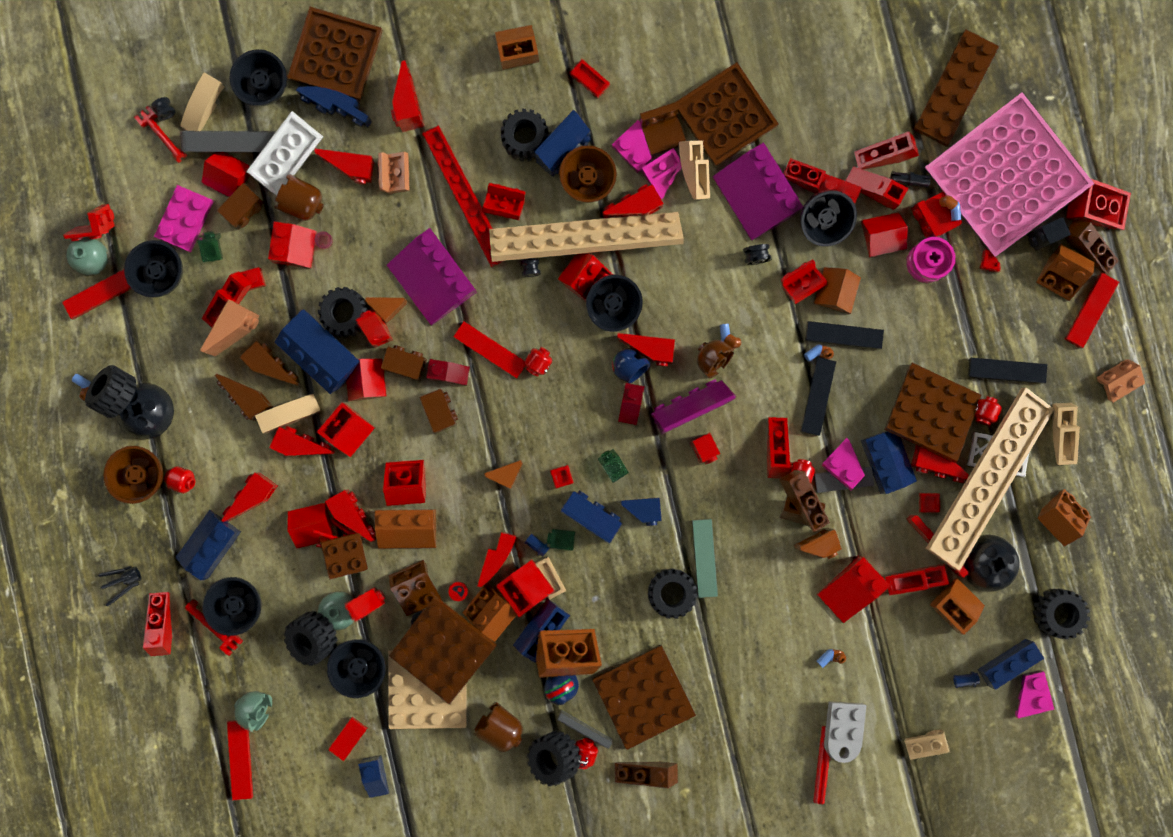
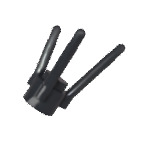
M128 566L123 569L98 574L99 577L123 573L121 578L102 585L100 589H105L120 582H123L125 585L129 584V586L108 601L106 606L111 605L133 587L139 585L142 577L136 566Z

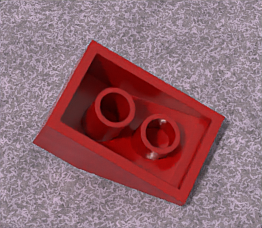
M405 60L401 61L392 100L393 109L390 110L396 127H400L402 132L424 127L411 72Z
M1091 179L1094 184L1069 202L1067 219L1090 222L1092 225L1124 230L1131 193Z
M858 555L817 595L841 622L845 623L876 600L890 585L863 556Z

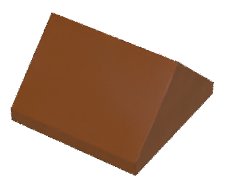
M824 267L822 275L827 280V285L817 290L814 304L851 314L861 277L848 269Z

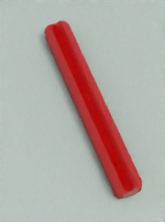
M822 726L813 798L816 804L825 803L830 756L827 754L824 746L826 726Z

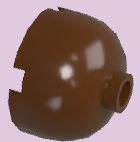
M722 340L704 342L698 349L697 364L699 369L708 378H712L719 374L716 371L721 366L724 369L734 356V348Z

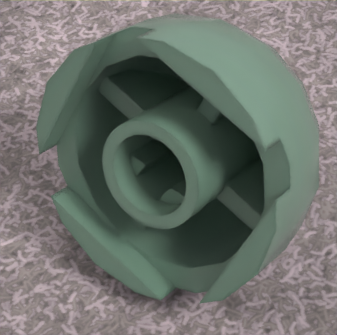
M83 237L82 240L70 243L66 258L74 271L87 276L96 275L105 269L108 263V251L102 242L90 239V237Z
M346 592L330 593L320 602L318 613L329 619L328 621L333 624L334 630L346 629L353 624L354 619L345 607V604L354 600V598Z
M250 691L239 698L234 706L237 723L250 732H253V730L258 731L269 717V714L265 713L268 706L272 708L271 696L259 691Z

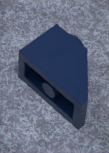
M660 498L621 501V505L642 523L646 522V526L658 525L657 521H662Z
M382 755L362 759L358 765L362 784L369 798L389 794Z

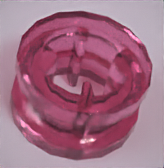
M322 231L316 234L315 244L321 249H328L333 244V238L329 233ZM321 236H323V237H325V238H326V236H328V239L326 240V241H327V244H326V245L323 244V243H322V245H320V242H321L320 237H321Z

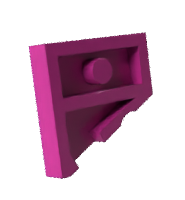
M639 120L612 144V148L637 173L652 159Z
M672 148L641 168L649 184H653L661 199L665 196L664 194L682 167L681 160L675 149Z
M848 438L821 465L850 491L865 476Z
M1041 670L1023 675L1022 689L1018 697L1020 701L1018 711H1015V716L1022 718L1054 710L1045 672Z

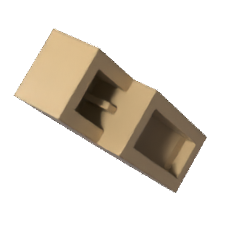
M204 72L190 97L180 126L187 131H201L216 108L217 104L215 101L225 86Z
M703 141L679 142L681 166L693 199L710 198L709 160H703Z
M314 394L264 411L255 415L262 433L267 434L277 430L279 427L289 426L317 414L321 410Z
M1073 403L1052 404V408L1055 409L1052 413V430L1056 463L1058 465L1077 464L1080 427L1077 426L1078 406Z

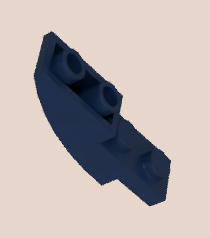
M306 86L296 89L300 95V100L308 105L310 103L316 105L315 108L323 114L327 112L333 115L336 110L339 115L352 118V122L360 127L364 125L369 128L372 123L368 115L358 110L360 105L357 100L346 94L321 87Z

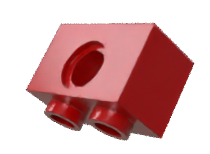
M710 433L690 442L699 463L710 464L718 459L717 455L721 454Z

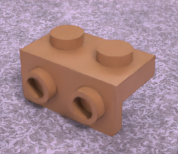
M378 153L379 189L389 194L409 191L408 153Z
M1129 359L1120 362L1096 378L1097 382L1104 385L1107 398L1112 403L1145 384L1141 366Z

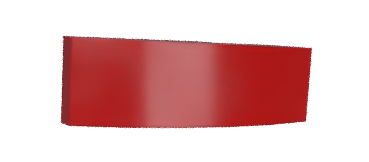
M239 271L230 274L222 289L218 290L201 319L213 328L228 299L240 304L253 283Z
M501 532L497 549H488L478 587L486 584L500 570L513 549L517 538L516 535Z
M945 563L885 576L887 583L890 585L888 588L889 596L949 584Z

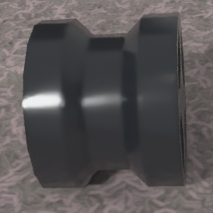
M168 97L158 98L151 104L152 109L157 112L158 120H167L176 114L175 109L170 106L171 102Z
M531 258L520 261L523 267L522 277L541 275L538 269L539 259Z

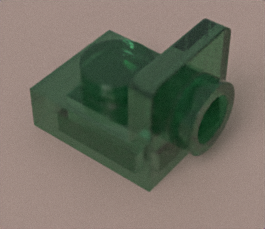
M213 231L205 232L197 240L202 262L223 259L219 242L221 238L220 233L214 234Z
M614 449L605 451L598 458L599 463L612 483L629 473Z
M552 529V533L548 532L547 544H550V549L573 551L575 531Z

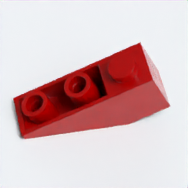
M854 166L845 180L862 187V194L892 210H895L901 204L909 189L890 178Z
M653 184L650 186L644 185L634 195L628 194L620 199L621 202L618 204L612 203L606 206L602 216L603 218L645 216L662 209L664 203Z
M366 311L360 314V318L356 319L373 347L376 348L393 341L385 321L377 313Z
M287 425L285 428H278L269 447L286 456L335 453V451L331 450V445L322 441L318 444L313 441L314 437L305 433L301 436L296 433V429Z
M916 445L911 466L915 467L917 472L927 474L930 471L934 472L936 477L946 479V476L953 477L954 482L965 484L969 474L956 462L953 463Z
M255 472L250 474L245 481L246 485L243 490L240 489L234 496V503L224 510V517L221 521L229 522L267 502L278 485L261 473Z
M344 490L325 501L334 519L356 533H360L362 537L370 542L377 540L375 538V529L366 522L367 515L356 504L358 499L353 491Z
M169 592L149 593L143 649L150 656L170 655L172 644Z

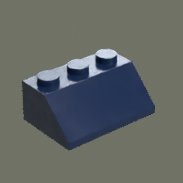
M575 110L561 122L534 152L536 163L552 177L555 174H560L561 163L570 151L580 146H586L591 140V130Z
M885 431L860 440L869 465L872 467L873 476L880 494H888L917 482L900 437Z
M579 490L578 493L574 491L561 509V512L610 544L622 525L619 521L621 517L612 511L610 514L603 511L605 508L597 501L591 503L587 500L589 496Z
M212 510L207 512L176 556L183 568L200 581L206 580L211 576L241 533L239 529L229 522H222V517Z

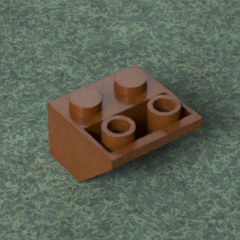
M532 25L495 32L502 70L539 62Z
M1060 244L1049 257L1036 283L1070 301L1093 275L1094 262Z
M1063 489L1042 508L1037 519L1065 547L1083 536L1091 516L1085 508L1080 506L1072 494Z
M955 578L929 604L957 633L962 635L978 621L985 606L958 578Z
M488 583L484 585L462 612L479 631L493 641L498 639L517 615L505 597Z

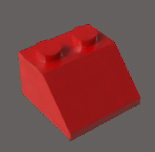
M274 221L268 259L276 264L311 268L317 231L294 224Z
M424 460L386 462L383 492L387 506L425 503L426 481Z

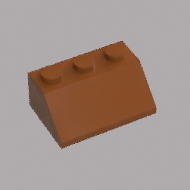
M436 509L375 510V533L378 548H436Z
M595 629L540 631L536 654L539 677L594 674L602 666Z

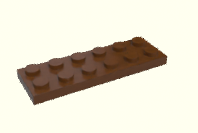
M965 29L913 130L947 147L999 46Z

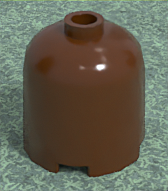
M287 175L286 179L289 181L286 185H281L275 200L279 204L275 205L274 208L305 221L311 220L316 213L320 215L324 204L321 203V191L294 175Z
M494 702L489 707L491 710L487 716L482 715L478 721L473 735L499 752H507L513 747L517 748L521 743L522 738L520 736L523 727L518 718L498 702Z

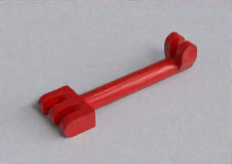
M148 105L145 108L149 114L147 115L142 110L140 114L144 118L141 119L136 115L134 117L135 120L143 128L148 125L170 150L173 158L180 163L182 161L180 158H186L187 154L182 149H178L154 121L157 118L156 113Z
M192 599L184 609L223 642L219 648L226 655L230 656L232 651L228 646L236 650L238 646L233 641L240 645L243 640L238 635L227 636L213 630L206 622L204 614L196 608L199 603Z

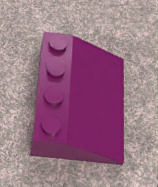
M764 142L739 157L712 177L751 241L798 214L803 208V205Z
M431 228L411 241L387 264V267L431 326L477 293Z
M714 379L706 383V388L699 390L697 387L689 391V396L685 398L678 396L672 399V404L666 407L664 404L655 407V412L651 415L662 435L736 399L735 394L722 380L717 382Z

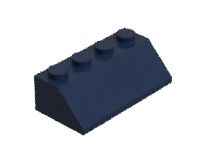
M304 309L281 330L274 342L329 394L345 384L360 362Z

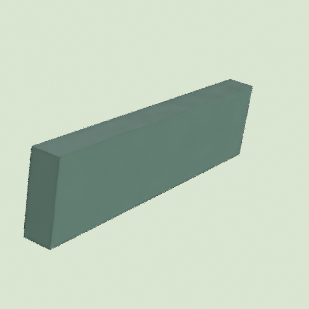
M712 519L692 520L698 598L716 597L718 592Z

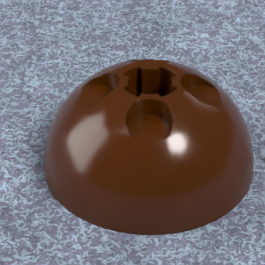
M586 145L573 149L565 156L560 166L562 187L570 197L580 202L592 203L605 198L611 192L616 182L617 172L613 159L607 152L595 146Z
M126 446L117 450L110 456L104 468V483L107 490L114 498L124 503L135 504L148 500L159 490L163 480V468L157 456L150 450L140 446Z

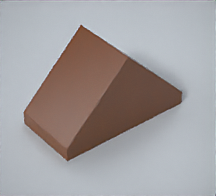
M366 297L365 299L387 323L407 305L405 298Z
M520 460L484 474L485 477L512 489L523 463Z

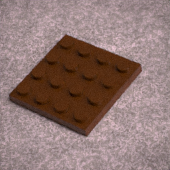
M309 7L287 78L311 87L335 90L361 101L383 29Z
M737 62L676 101L679 108L678 113L696 140L703 141V150L715 167L779 125Z
M912 362L908 367L884 430L955 463L959 459L976 412L978 400L982 395Z
M435 596L393 649L389 657L450 705L497 644Z
M662 645L592 679L626 750L696 716Z

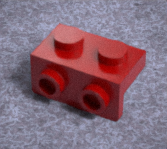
M489 183L482 212L520 220L526 192L517 188Z
M812 259L801 264L796 270L785 274L781 278V284L785 293L794 304H797L827 285V280L818 271L815 261Z

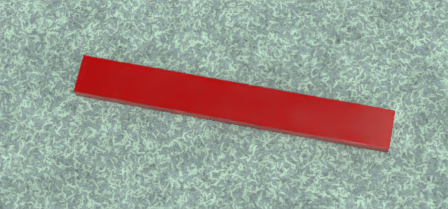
M438 125L422 133L491 268L503 262H492L489 229L493 228L485 213L482 212V207L441 128Z

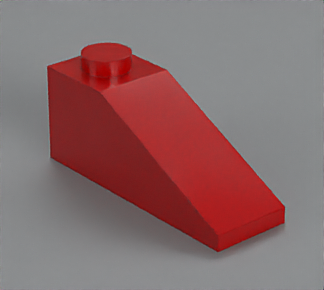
M910 131L854 152L857 166L860 169L900 163L919 156L915 138Z
M315 148L314 152L320 159L346 175L355 183L365 185L366 182L372 183L375 163L372 156Z
M623 333L617 334L619 341L651 362H656V366L668 367V364H672L675 339Z
M768 417L767 477L780 479L789 474L791 468L788 419Z
M374 587L345 604V607L356 622L384 605L385 596L380 589L377 590Z

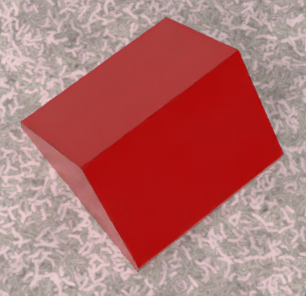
M216 152L204 161L201 183L230 197L242 183H246L250 175L246 171L250 165L225 152Z
M899 212L861 220L869 257L907 249L908 226Z
M358 359L360 362L346 381L348 401L387 397L384 370L381 369L383 359Z
M326 503L288 511L287 531L296 549L320 543L319 537L322 536L312 533L313 530L333 535Z

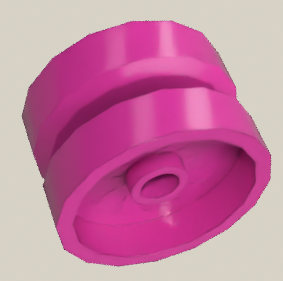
M929 237L910 250L906 266L914 279L922 283H931L943 278L952 271L955 264V252L948 241L940 237Z

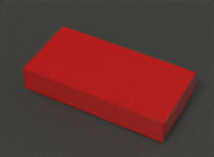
M583 59L570 71V75L597 99L610 86V82Z
M352 717L328 750L344 761L368 728Z

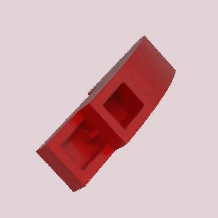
M790 158L783 173L786 179L815 194L824 190L843 192L852 199L854 204L862 189L858 185L828 175L824 170Z

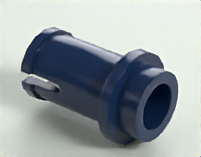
M533 534L525 541V544L536 551L538 556L541 555L543 557L550 549L547 543L544 544Z
M972 671L970 674L954 675L953 682L955 688L971 685L976 687L980 684V678L978 673Z

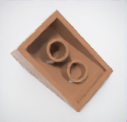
M228 299L200 351L217 356L249 334L252 329H255L259 323V315Z

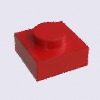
M260 267L241 272L253 283L249 291L266 286Z

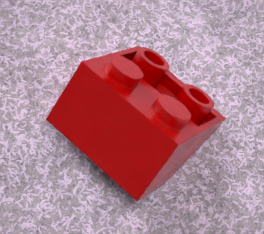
M581 253L574 256L558 280L586 302L591 286L600 278L613 274L594 255Z
M341 402L317 433L340 451L352 457L375 427L349 405Z
M533 560L527 562L496 585L518 617L555 591Z

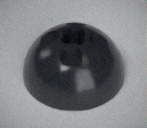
M261 49L247 51L235 60L230 70L231 88L234 94L246 104L257 107L271 105L280 99L286 89V69L282 61L269 51Z
M824 190L811 196L804 204L800 215V224L804 235L810 242L818 246H833L842 242L851 234L857 220V210L854 202L848 195L837 190Z
M151 240L138 244L130 251L125 261L124 273L127 283L135 292L142 296L156 298L168 295L177 288L183 276V264L179 254L170 245L161 241Z
M616 274L607 275L597 280L589 289L586 298V309L592 322L597 327L610 332L622 331L633 325L638 319L643 306L642 294L636 283L625 276Z
M151 383L136 384L131 401L116 416V419L122 430L134 438H156L168 429L173 420V402L169 394L158 385Z
M990 534L979 537L963 564V567L968 571V574L965 576L966 580L975 588L987 592H995L1008 587L1017 577L1020 566L1019 556L1013 545L1000 536Z
M227 577L215 582L208 589L203 600V614L206 622L213 630L227 636L240 635L251 629L258 621L262 610L261 597L256 587L249 581L238 577Z
M353 639L340 644L330 655L327 664V674L331 685L338 693L349 698H363L374 693L382 684L386 673V663L381 651L371 642L361 639Z

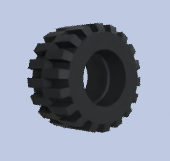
M525 108L522 109V112H518L517 109L514 111V115L510 113L507 115L508 119H504L500 130L501 139L508 155L511 154L515 160L519 158L520 161L524 162V159H528L529 162L535 157L534 152L549 137L548 126L545 119H542L539 113L535 114L534 110L530 109L527 112ZM529 127L536 132V137L530 143L522 144L514 139L515 132L520 128Z
M337 287L335 291L329 290L327 296L323 295L322 298L324 300L319 302L318 305L321 307L318 310V314L320 315L319 320L323 323L325 329L336 336H343L345 338L350 335L356 336L357 332H362L356 319L360 318V314L370 311L365 299L359 293L347 287H343V289ZM350 302L354 307L352 318L345 323L337 322L334 315L335 309L341 303Z
M115 365L107 366L94 377L89 385L85 398L86 406L107 418L116 417L127 407L134 395L136 388L135 377Z
M674 568L664 569L662 572L655 574L656 576L651 579L650 585H648L647 593L652 608L659 615L665 616L668 619H678L680 616H686L687 612H691L697 598V588L692 578L683 571ZM669 582H676L683 588V598L677 604L669 605L661 598V590Z
M1059 588L1050 589V591L1043 592L1044 596L1039 595L1037 598L1039 602L1034 603L1036 611L1033 610V615L1037 616V618H1034V621L1039 624L1038 628L1047 635L1069 640V638H1076V634L1081 635L1083 633L1082 629H1087L1088 627L1086 621H1090V617L1087 616V613H1090V609L1085 607L1088 604L1085 600H1081L1082 596L1075 594L1073 591ZM1065 603L1069 612L1065 622L1058 625L1054 619V611L1059 604Z
M308 611L290 622L285 628L284 643L287 645L286 648L291 653L290 655L297 662H301L302 665L306 666L308 664V666L318 664L337 647L336 642H338V638L335 636L337 634L336 630L333 629V624L328 621L329 619L323 617L321 613Z
M553 731L532 742L528 749L529 753H527V758L529 759L527 764L531 767L530 772L531 774L534 773V778L537 781L540 780L541 784H547L550 787L553 785L557 786L572 778L578 772L577 769L581 764L578 761L581 759V755H578L580 750L575 746L576 742L574 739L570 740V736L568 734L564 735V732ZM551 752L556 757L557 765L553 762L551 758Z

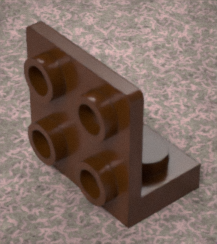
M677 102L640 113L639 121L650 155L679 147V142L686 141L677 115L679 110Z
M360 533L330 540L325 537H319L329 579L368 569Z
M424 560L389 575L390 589L406 616L426 608L435 596L441 600V596L429 577Z

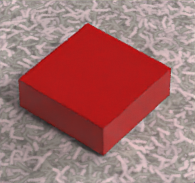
M568 465L550 470L555 489L574 483Z
M919 493V512H940V493Z

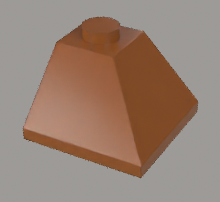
M826 528L793 545L795 549L822 558L827 557V559L837 556V551L842 549L836 530Z

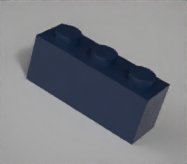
M547 598L513 646L523 656L536 663L539 632L560 630L570 615L559 605Z
M1024 639L977 670L987 686L996 690L1045 658L1035 642Z

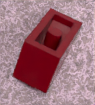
M430 359L427 378L429 380L467 386L470 367Z
M625 383L618 422L637 425L645 386Z

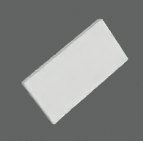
M292 111L246 172L277 196L281 185H286L289 181L286 179L287 175L296 174L323 136Z

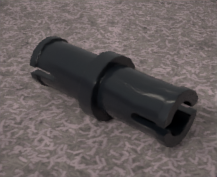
M892 171L890 174V179L906 185V187L920 186L928 188L931 181L928 180L931 179L929 175H917L914 172L901 173Z

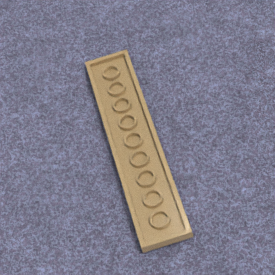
M678 212L489 229L492 262L684 244Z
M1026 387L1021 388L926 547L928 551L955 570L960 571L1055 410Z

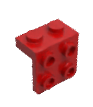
M941 192L926 201L923 200L911 208L914 218L920 224L922 232L927 238L939 237L962 224V220L951 221V210L940 206V198L946 196L945 192Z
M109 204L100 205L88 212L90 225L73 228L63 234L64 239H71V241L82 240L83 237L98 239L102 237V234L109 233V230L115 226L113 221L114 213L110 209Z

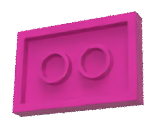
M177 185L154 237L191 252L214 201Z

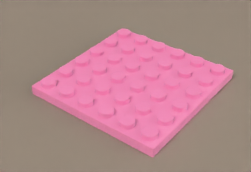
M1023 93L1012 99L925 167L942 191L960 203L961 215L989 251L992 252L994 257L1094 184Z

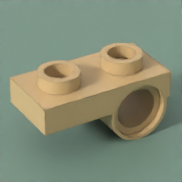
M940 729L927 732L925 735L905 739L910 760L949 753L944 731Z

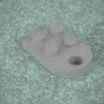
M828 702L824 746L827 754L832 759L841 763H847L854 760L860 753L866 714L865 704ZM845 747V754L840 757L839 751Z

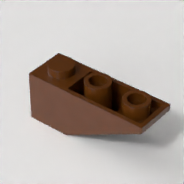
M1074 220L1068 227L1071 235L1065 237V239L1072 248L1082 256L1093 261L1094 266L1107 275L1119 260L1092 223Z
M256 341L240 356L252 371L297 386L300 385L297 381L299 377L292 370L288 371L284 367L285 363L278 356L274 357L270 353L272 349L265 342L262 344Z
M215 374V377L218 379L216 382L222 390H227L230 394L228 398L234 405H239L242 409L240 413L246 420L256 421L255 415L273 408L262 392L223 375Z
M794 470L779 479L787 497L813 532L830 523L805 471Z
M660 761L616 762L615 783L670 788L678 783V763Z

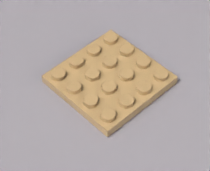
M389 650V729L466 728L467 683L449 705L390 658L389 655L393 650Z

